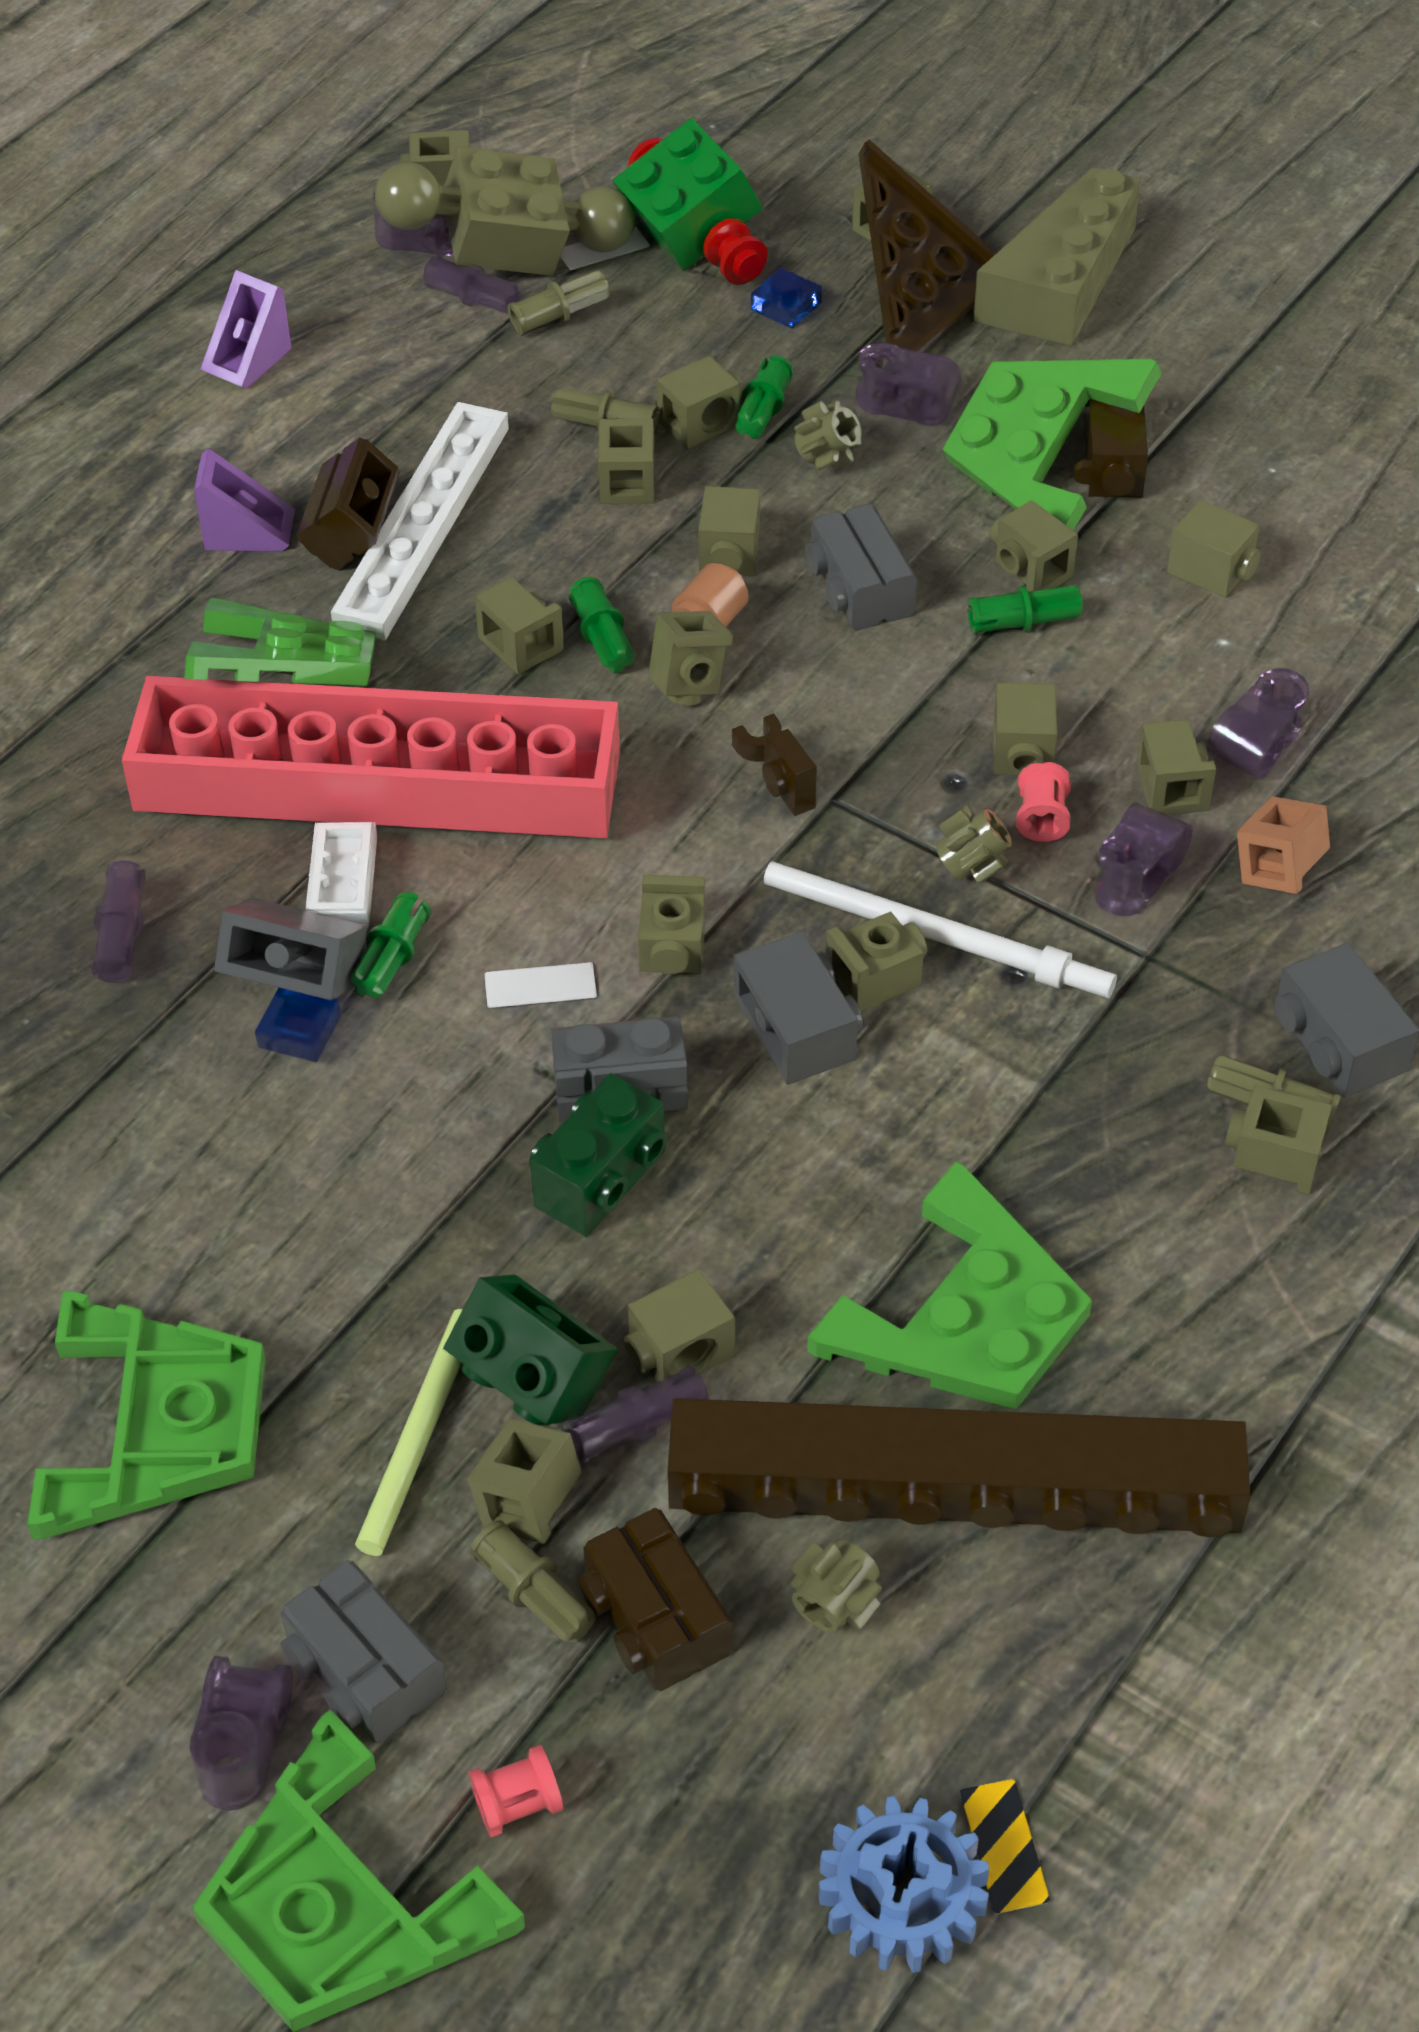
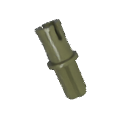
M593 270L559 285L557 282L552 281L547 284V290L507 305L511 323L519 335H523L529 330L556 319H560L562 322L568 321L571 313L607 299L610 296L609 284L600 270Z
M564 388L559 389L554 393L551 407L552 416L555 418L597 426L598 433L599 419H653L655 436L660 415L658 405L616 398L614 393L606 391L603 396Z
M1218 1056L1207 1081V1089L1210 1092L1246 1105L1249 1104L1254 1085L1332 1104L1325 1134H1328L1341 1095H1333L1286 1078V1070L1280 1069L1279 1073L1275 1074L1227 1056Z
M501 1520L490 1523L475 1537L470 1547L473 1550L470 1552V1556L477 1562H480L509 1590V1601L518 1608L527 1606L562 1641L576 1643L586 1635L596 1619L594 1610L556 1575V1563L548 1557L539 1558Z

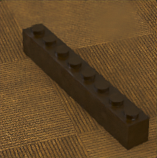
M673 1398L667 1469L669 1509H682L696 1515L708 1516L721 1511L758 1513L761 1516L773 1519H781L793 1514L830 1516L835 1520L853 1522L869 1517L902 1519L907 1523L915 1525H926L940 1520L974 1522L979 1526L987 1528H998L1008 1524L1046 1525L1058 1531H1071L1081 1527L1118 1528L1130 1534H1144L1153 1530L1191 1531L1195 1535L1202 1537H1217L1226 1533H1242L1250 1501L1246 1421Z

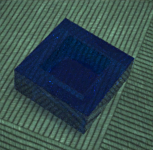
M779 268L751 293L752 311L791 329L822 303L821 285L783 268Z
M278 987L255 1030L258 1048L318 1062L341 1017L339 999L328 1000Z

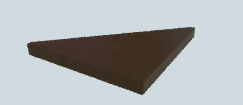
M868 139L858 155L890 374L897 381L975 309L977 271L997 253Z

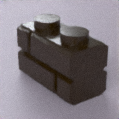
M361 437L345 447L342 454L337 453L321 465L297 532L298 541L329 568L336 570L353 560L355 554L360 555L371 548L377 542L381 530L380 525L384 521L400 473L398 466L369 440Z
M655 1507L627 1521L623 1528L615 1527L587 1541L583 1547L585 1574L578 1577L579 1585L587 1604L594 1610L595 1615L598 1617L608 1612L619 1631L613 1634L614 1643L624 1665L631 1674L634 1675L643 1670L654 1689L661 1692L690 1677L693 1671L698 1670L700 1672L730 1655L731 1651H733V1621L661 1509L658 1510Z

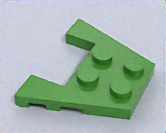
M1152 359L992 362L942 450L948 462L992 496L997 495L1013 507L1014 510L1033 500L1074 531L1087 508L1082 495L1042 482L1088 400L1093 399L1140 413L1161 375L1158 362Z
M209 598L204 613L203 632L258 639L255 649L192 641L186 655L184 679L207 680L208 669L235 671V680L243 682H259L261 672L267 671L291 674L293 683L368 686L376 633L365 631L363 625L355 622L332 621L328 623L295 614L282 613L218 598Z
M955 1162L924 1198L922 1217L972 1245L971 1248L905 1328H898L842 1295L809 1334L807 1352L815 1357L829 1361L832 1360L833 1354L865 1362L864 1370L889 1376L894 1370L931 1379L930 1387L1017 1409L1090 1316L1092 1299L963 1165Z
M62 1291L55 1338L59 1358L125 1357L111 1466L108 1468H36L27 1523L32 1539H46L254 1478L266 1361L261 1342L180 1321L178 1327L144 1318L141 1309L123 1304H118L116 1309H111L90 1303L86 1294L75 1291Z
M331 1709L321 1716L312 1729L313 1739L296 1764L290 1762L275 1784L277 1792L255 1825H247L192 1907L196 1921L293 2032L511 1938L525 1928L524 1914L478 1865L420 1915L412 1917L319 1815L376 1769L374 1755Z

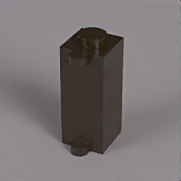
M1089 399L1083 410L1086 460L1075 464L1074 479L1080 484H1088V497L1143 498L1148 461L1144 406L1140 413Z

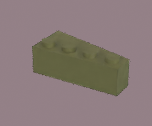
M1092 167L977 271L974 322L1072 346L1135 230L1141 178L1125 175L1114 169L1103 170Z

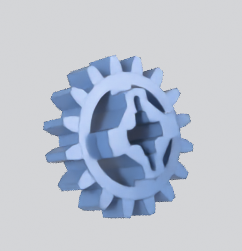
M891 1796L887 1797L885 1815L876 1817L863 1804L857 1808L856 1831L842 1824H837L833 1829V1846L836 1850H822L820 1858V1874L825 1876L826 1879L819 1882V1904L833 1907L829 1912L828 1929L832 1934L843 1933L851 1929L849 1953L855 1958L871 1946L879 1950V1969L887 1971L895 1955H906L907 1963L912 1973L921 1971L924 1952L932 1951L944 1964L951 1961L953 1950L952 1936L968 1944L973 1941L976 1931V1921L973 1917L985 1916L989 1893L982 1890L981 1887L987 1885L989 1865L986 1861L972 1860L977 1854L978 1837L975 1833L964 1834L958 1838L954 1836L957 1814L950 1810L936 1822L928 1818V1800L919 1798L912 1813H901L896 1797ZM932 1851L938 1854L945 1863L938 1862ZM912 1864V1875L908 1889H903L901 1901L895 1903V1891L899 1878H904L906 1866ZM859 1902L869 1904L878 1919L869 1914Z

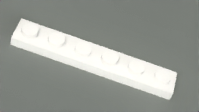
M457 402L383 524L376 544L368 549L331 610L332 621L359 623L364 626L365 631L376 633V639L386 641L509 430L507 412Z

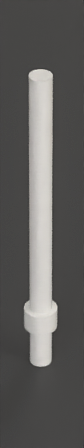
M774 861L769 863L764 875V884L871 920L891 911L902 925L909 922L916 924L925 938L1035 974V981L1058 989L1063 984L1109 999L1116 985V974L1072 960V953L1048 945L1044 950H1040Z

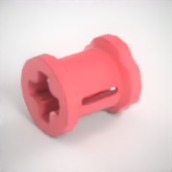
M1052 762L1028 765L1018 775V786L1020 795L1023 797V805L1017 812L1016 827L1019 833L1026 839L1046 843L1056 841L1065 836L1070 829L1071 815L1065 807V799L1071 791L1069 772L1061 765Z
M540 1744L529 1748L528 1757L487 1773H484L479 1767L468 1771L470 1784L480 1814L491 1838L502 1834L503 1825L541 1810L547 1809L552 1814L564 1810L553 1770Z

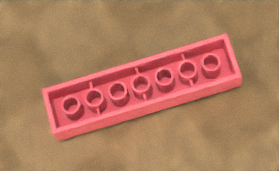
M146 676L123 754L122 765L133 811L333 823L375 822L376 825L608 838L620 757L618 702L214 679L191 680L178 677Z

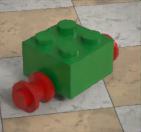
M692 118L688 119L664 139L651 138L639 144L629 158L628 168L612 179L616 188L632 204L636 220L683 271L705 255L714 266L720 267L722 275L732 284L741 285L755 279L762 272L767 262L768 251L760 239L751 236L749 228L744 224L760 212L763 207L743 170Z

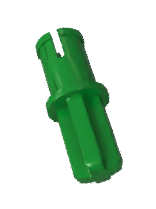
M770 356L769 361L765 358L759 367L756 378L747 383L743 390L744 404L738 414L739 419L735 425L740 435L748 434L751 439L761 437L771 416L779 413L783 407V392L793 377V369L791 364L781 356Z
M595 577L581 578L570 587L569 591L572 595H568L581 620L580 633L586 642L593 645L603 666L608 667L611 673H621L625 666L633 664L634 652L623 631L624 618L618 609L611 606L600 580Z
M1074 585L1036 591H1027L1025 586L1017 587L1014 593L990 597L968 598L967 601L968 607L972 608L967 609L972 634L1022 627L1023 632L1030 631L1032 624L1075 619L1083 612L1082 595L1079 587Z
M411 892L397 894L382 924L372 928L367 935V949L350 977L352 983L356 986L354 992L359 996L364 997L368 995L375 999L383 996L399 966H403L411 960L414 954L413 942L431 915V908L425 900L420 903L414 916L410 915V911L419 895Z

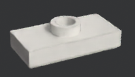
M375 822L315 823L306 911L368 925L369 927L377 845Z

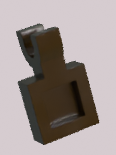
M774 713L763 717L764 736L755 737L750 735L743 725L732 729V746L735 751L746 760L753 762L764 761L762 774L772 796H780L794 816L816 808L817 766L790 730L782 731L780 721Z

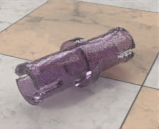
M120 860L108 865L103 904L96 909L93 923L94 928L98 932L91 971L94 975L98 974V979L109 983L124 982L131 977L135 939L141 935L144 928V914L140 910L143 884L146 881V871L144 869L139 870L140 865L131 861Z
M687 1366L680 1372L642 1389L632 1385L620 1390L617 1400L577 1418L572 1417L566 1420L564 1424L565 1432L571 1434L578 1459L585 1463L591 1460L592 1457L634 1438L642 1443L655 1437L658 1427L671 1422L673 1398L709 1399L708 1391L700 1374H696L695 1368Z

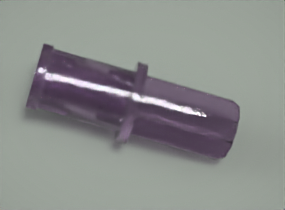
M436 255V257L433 256L429 259L424 269L423 281L428 288H435L457 296L467 306L477 303L508 314L507 305L512 302H518L522 298V293L518 291L516 284L486 274L485 270L479 265H471L470 267L455 265V262Z

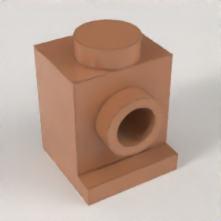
M1271 796L1237 830L1242 884L1298 894L1303 888L1302 877L1330 849L1327 806Z

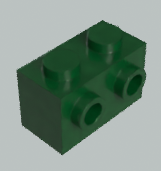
M612 1073L593 1092L586 1091L574 1104L566 1121L553 1134H545L536 1143L531 1152L529 1166L531 1170L534 1207L587 1238L665 1152L667 1135L664 1127V1103Z
M516 1274L479 1277L443 1347L445 1351L463 1363L462 1371L468 1378L485 1387L498 1389L514 1401L513 1409L520 1417L539 1426L581 1420L618 1351L617 1347Z

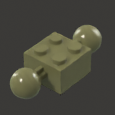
M457 147L445 186L439 185L435 176L424 166L413 162H401L386 169L378 179L375 188V203L380 215L386 222L396 228L403 230L419 229L433 220L436 214L447 215L455 265L553 276L570 230L574 231L577 239L585 247L597 252H611L627 243L633 234L636 222L635 210L632 204L620 190L613 187H593L585 191L577 201L563 200L555 159L537 155H521L488 149Z

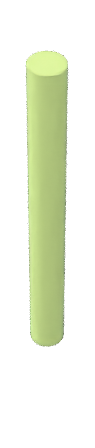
M463 1309L453 1311L356 1540V1547L365 1554L371 1556L382 1555L458 1373L461 1362L445 1351L443 1347Z

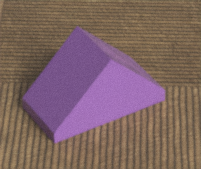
M235 270L200 370L238 386L248 388L292 348L283 289Z
M206 449L201 454L194 488L204 549L217 551L285 550L290 544L295 508L211 449Z

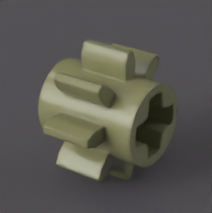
M820 401L804 409L802 413L806 421L795 426V444L801 457L808 463L815 464L816 469L819 471L828 466L836 470L853 462L854 457L851 450L861 445V426L856 415L850 409L841 407L839 401H835L827 406Z
M967 805L939 824V828L946 836L936 843V850L945 867L957 879L963 880L970 874H973L976 881L980 884L1009 864L1002 852L1012 846V840L1004 824L991 810L985 808L975 815L971 807Z
M838 1540L835 1544L830 1543L825 1550L812 1542L791 1567L797 1575L791 1582L792 1587L797 1589L792 1595L793 1604L809 1623L822 1631L835 1632L838 1628L842 1629L847 1621L853 1627L860 1630L881 1605L876 1598L882 1590L881 1586L875 1582L880 1575L878 1566L863 1549L849 1541Z

